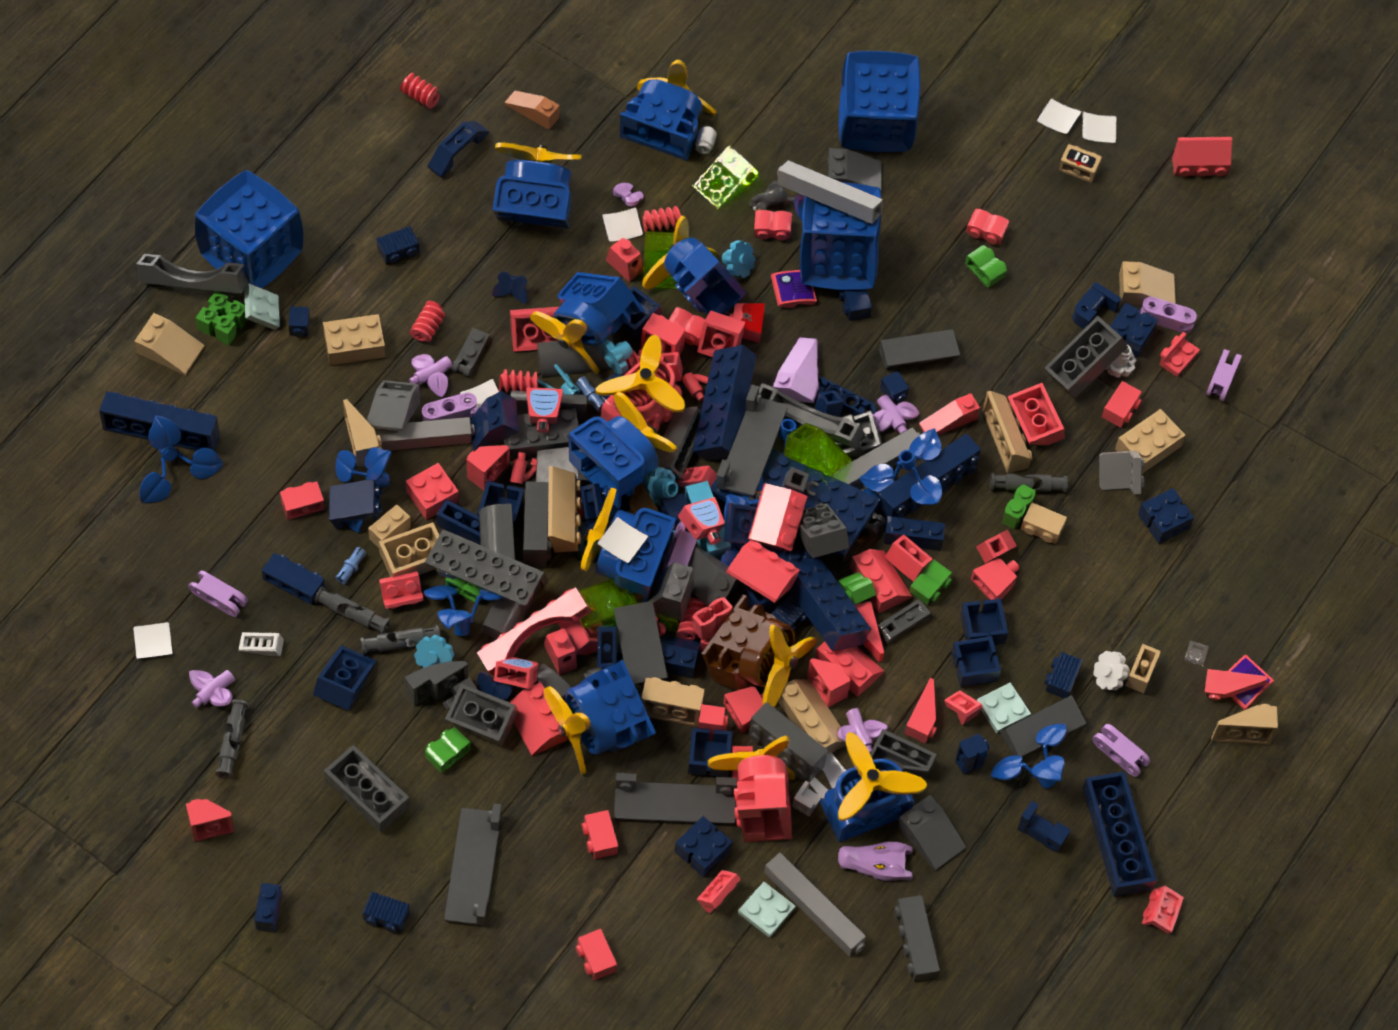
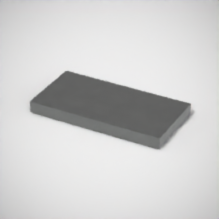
M649 601L614 608L623 660L634 685L645 683L646 678L667 679L653 602Z

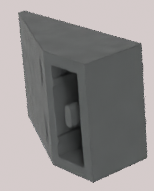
M383 380L376 390L367 422L375 430L402 431L420 405L419 384Z
M827 503L817 504L815 507L803 510L798 533L812 558L849 548L847 528Z

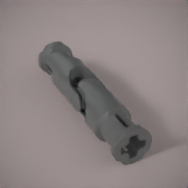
M991 473L990 490L1004 488L1008 491H1016L1023 484L1033 488V477H1037L1041 483L1038 488L1034 489L1036 492L1061 490L1066 493L1068 479L1065 475L1063 477H1051V475L1028 474L1021 477L1017 474L995 475Z
M322 586L315 594V603L328 606L329 610L353 619L367 628L372 627L380 631V634H385L390 626V618L385 619L369 608L361 607L337 593L332 594L326 591ZM344 604L349 605L346 610L343 607Z
M435 625V627L423 629L420 627L379 634L373 638H360L363 655H366L367 652H384L404 647H413L425 636L429 638L433 635L441 636L439 626Z
M234 699L231 702V715L227 719L225 735L219 754V768L215 772L216 776L220 778H233V764L237 760L241 735L246 720L244 715L249 707L248 702L244 700Z

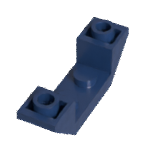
M476 121L463 122L439 144L428 164V168L442 178L453 167V158L471 141L478 144L489 134V130Z

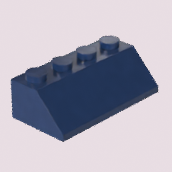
M662 635L660 642L666 673L693 679L700 642ZM620 642L617 650V663L623 660Z

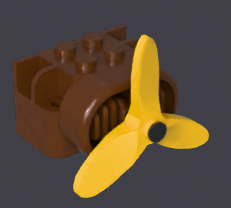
M743 595L706 646L702 656L714 682L735 690L748 688L752 684L761 687L766 686L763 695V705L767 702L772 707H775L788 681L790 669L796 667L798 659L814 647L817 639L808 637L794 645L795 633L791 625L776 620L774 615L765 612L762 605L756 604L751 607L747 596Z

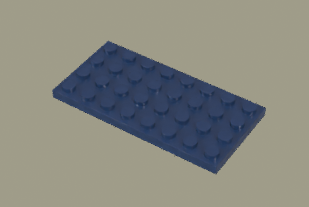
M772 449L762 474L764 484L782 487L785 475L791 467L808 473L807 482L815 481L819 486L817 488L810 487V490L816 494L814 497H807L804 509L815 507L817 504L827 503L847 528L849 548L833 552V554L844 558L879 506L880 499ZM716 479L710 487L714 497L726 502V495H729V492L717 488ZM733 492V495L742 497L741 494ZM758 503L750 504V506L757 507Z

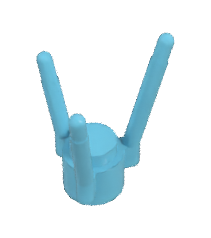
M555 364L554 367L565 380V383L561 386L563 394L579 395L580 389L573 383L568 374H565ZM538 379V383L543 387L555 389L552 386Z

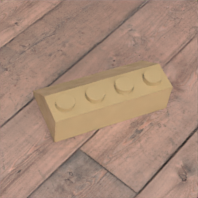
M988 391L982 411L1006 472L1012 473L1028 469L1030 461H1032V454L1026 448L1025 436L1020 433L1019 421L1017 418H1014L1011 404L1008 403L1006 396Z
M549 466L548 538L555 553L578 551V544H581V533L578 532V526H581V515H578V509H581L582 506L581 498L578 497V492L581 491L580 487H582L581 480L577 479L574 472Z
M794 679L786 683L778 703L790 721L828 750L827 754L846 746V743L838 737L840 724L809 679Z

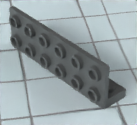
M752 385L746 398V413L727 461L722 460L716 475L717 488L754 497L779 433L781 422L784 420L788 409L787 404L763 399L762 395L759 394V386Z
M444 529L425 560V563L429 566L524 607L528 605L538 585L546 587L548 583L544 572Z
M616 773L614 819L696 823L704 816L712 824L733 825L735 824L734 788L737 787V778L717 777L716 785L636 782V774Z
M493 803V809L488 811L469 808L461 809L444 917L446 922L485 926L501 820V804Z

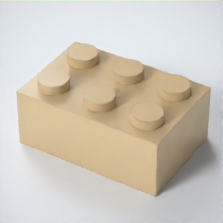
M379 314L323 322L330 366L385 358V344Z
M1160 409L1120 436L1115 450L1117 452L1137 451L1141 458L1144 459V469H1141L1142 474L1179 449L1183 444L1185 434Z
M433 522L379 541V552L390 577L418 572V575L436 569L425 563L439 537Z
M656 677L646 678L641 701L649 718L698 727L705 689L696 685H682L676 681H662Z

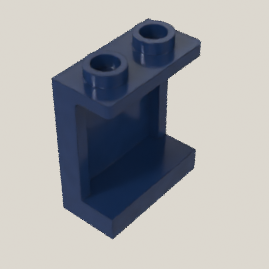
M371 479L330 486L329 520L336 529L343 528L344 521L373 517L375 521L379 520L382 513V505L380 503V497H382L381 486Z

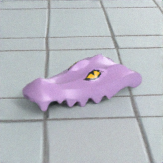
M884 842L860 847L843 846L838 852V862L841 869L857 870L858 873H862L865 876L871 875L874 879H881L882 881L912 880V872L905 870V855H911L913 847L899 842Z

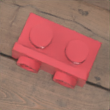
M1185 332L1180 336L1176 335L1171 342V346L1169 348L1166 347L1160 354L1162 358L1159 365L1176 377L1181 374L1200 351L1199 348L1185 340Z
M418 572L379 580L382 599L386 609H395L402 605L417 604L424 601Z
M721 870L697 898L706 912L711 913L714 908L716 909L723 902V899L740 881L739 876L736 873Z
M1162 886L1151 892L1148 907L1143 913L1142 924L1145 926L1152 924L1168 934L1173 931L1184 897L1167 886Z

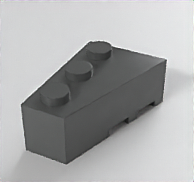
M882 729L870 753L872 760L887 759L893 761L903 772L928 778L937 756L936 753Z

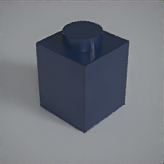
M290 306L289 334L296 337L308 336L310 323L309 307Z
M898 371L881 379L880 389L884 395L890 397L894 404L906 400L909 387Z
M835 390L821 392L818 394L815 410L840 417L844 401Z

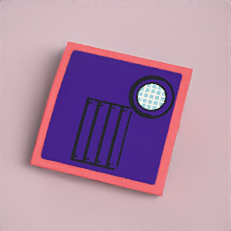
M800 270L783 271L771 275L778 307L795 308L797 304L814 305L817 302L814 287L801 283Z
M1246 654L1228 670V672L1267 676L1268 682L1266 685L1231 696L1244 710L1251 706L1259 698V695L1274 682Z

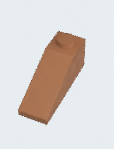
M514 91L505 101L506 106L548 130L559 119V105L546 97Z

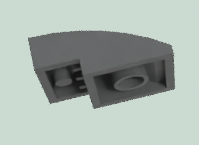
M871 411L854 417L852 415L842 417L859 424L864 431V435L856 449L818 433L826 461L863 456L882 445L875 416Z
M466 661L444 662L415 671L405 677V694L414 706L430 696L436 702L451 693L449 689L468 678V664Z

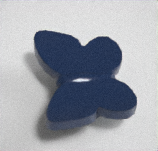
M507 272L499 273L497 277L499 283L495 285L492 296H503L509 293L513 294L522 303H526L527 291L524 287L527 285V278L524 276H511Z
M481 671L478 674L477 683L480 687L477 690L504 701L511 695L513 688L510 685L494 681L486 672Z

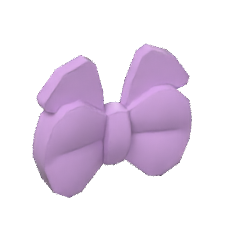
M620 183L614 187L613 194L622 197V201L628 206L637 205L643 200L642 192H635L633 194L630 192L633 185L629 183Z

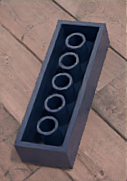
M744 345L715 350L713 354L693 452L706 461L727 458L744 418L746 398L750 390L757 356Z
M107 391L99 409L103 430L149 440V431L157 415L171 420L179 427L181 438L173 446L194 451L201 448H210L215 451L220 437L217 416L210 413H199L192 409L177 408L174 405H164L153 400L147 401L136 396L129 397L118 392L111 393Z
M966 433L942 449L936 459L924 461L918 465L916 471L921 480L929 475L937 478L942 486L943 494L949 486L958 484L965 475H971L976 471L981 449ZM912 470L878 492L877 498L880 499V504L875 510L878 515H882L886 520L888 516L904 518L909 513L913 514L919 509L921 504L916 503L910 494L911 487L915 483H919Z
M805 547L781 552L779 555L781 559L792 563L794 567L800 570L790 593L831 651L834 652L864 645L871 628L820 557L812 558Z
M1125 771L1086 778L1083 791L1113 896L1153 890L1156 877Z

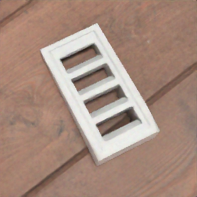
M242 632L239 652L280 657L283 638L279 633ZM252 639L250 647L247 646L248 640Z

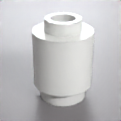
M712 127L700 128L695 143L696 150L699 153L708 154L713 149L717 133Z

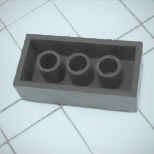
M1097 316L1045 367V370L1075 399L1128 348V345L1117 332Z
M576 409L560 410L557 424H549L547 433L537 432V423H530L529 414L517 415L518 432L503 439L502 443L510 447V461L517 459L519 452L526 453L525 459L537 457L538 450L569 447V433L579 427Z
M526 481L523 564L533 568H547V561H551V542L548 538L549 482Z
M766 702L751 717L748 735L753 742L766 747L780 737H789L788 746L777 757L782 759L787 767L795 771L800 779H805L810 783L825 767L828 750Z
M354 745L324 770L325 781L380 833L410 807L409 796Z

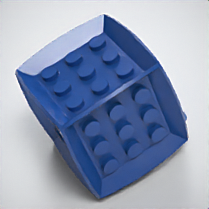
M856 51L847 53L842 68V88L839 106V138L841 147L872 152L911 150L917 134L920 103V65L918 56L888 51Z
M244 170L224 184L195 214V236L201 255L216 269L224 266L226 263L245 264L248 284L261 289L281 274L303 248L304 232L299 209L275 187L248 170Z
M844 183L881 198V189L878 187ZM798 194L794 199V207L802 221L803 228L800 247L801 283L814 287L843 290L874 288L878 271V238L881 216L871 224L807 196Z

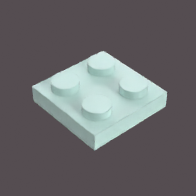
M248 284L244 289L245 318L276 330L280 327L278 295Z
M1011 683L977 699L983 706L981 711L997 734L1031 715Z
M763 882L738 910V914L770 938L794 911L795 905L767 883Z

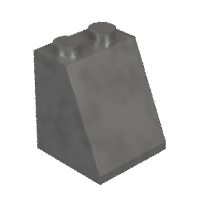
M674 562L657 574L647 601L653 602L656 614L680 621L683 620L694 589L693 567Z

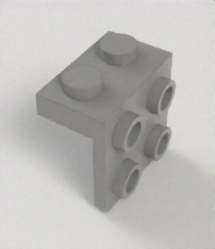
M1137 451L1101 453L1099 455L1100 488L1102 490L1130 488L1133 494H1141V487H1144V477L1141 476V469H1144V459L1141 458Z

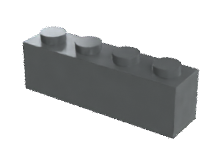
M922 895L898 899L897 905L894 907L895 918H899L900 922L898 931L900 938L903 937L905 943L903 944L904 956H908L907 970L909 976L912 975L913 982L938 978L940 970Z

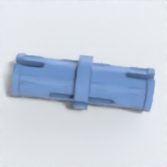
M586 376L579 378L578 382H576L577 386L584 395H587V401L589 400L595 410L600 412L604 401L596 394V388L590 384Z
M356 547L350 558L344 561V566L335 576V579L339 583L343 580L342 584L345 585L353 572L358 570V565L367 553L363 549L360 550L359 547Z

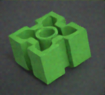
M215 291L208 300L209 308L203 307L196 316L197 330L209 336L214 333L217 340L230 345L237 336L236 328L242 329L248 321L245 318V305L236 300L231 303L228 296Z

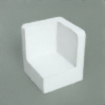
M805 781L794 797L792 807L810 816L819 800H821V796L808 789L809 782Z

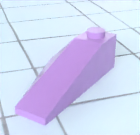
M799 337L778 371L773 388L778 389L798 402L814 403L819 389L817 339Z

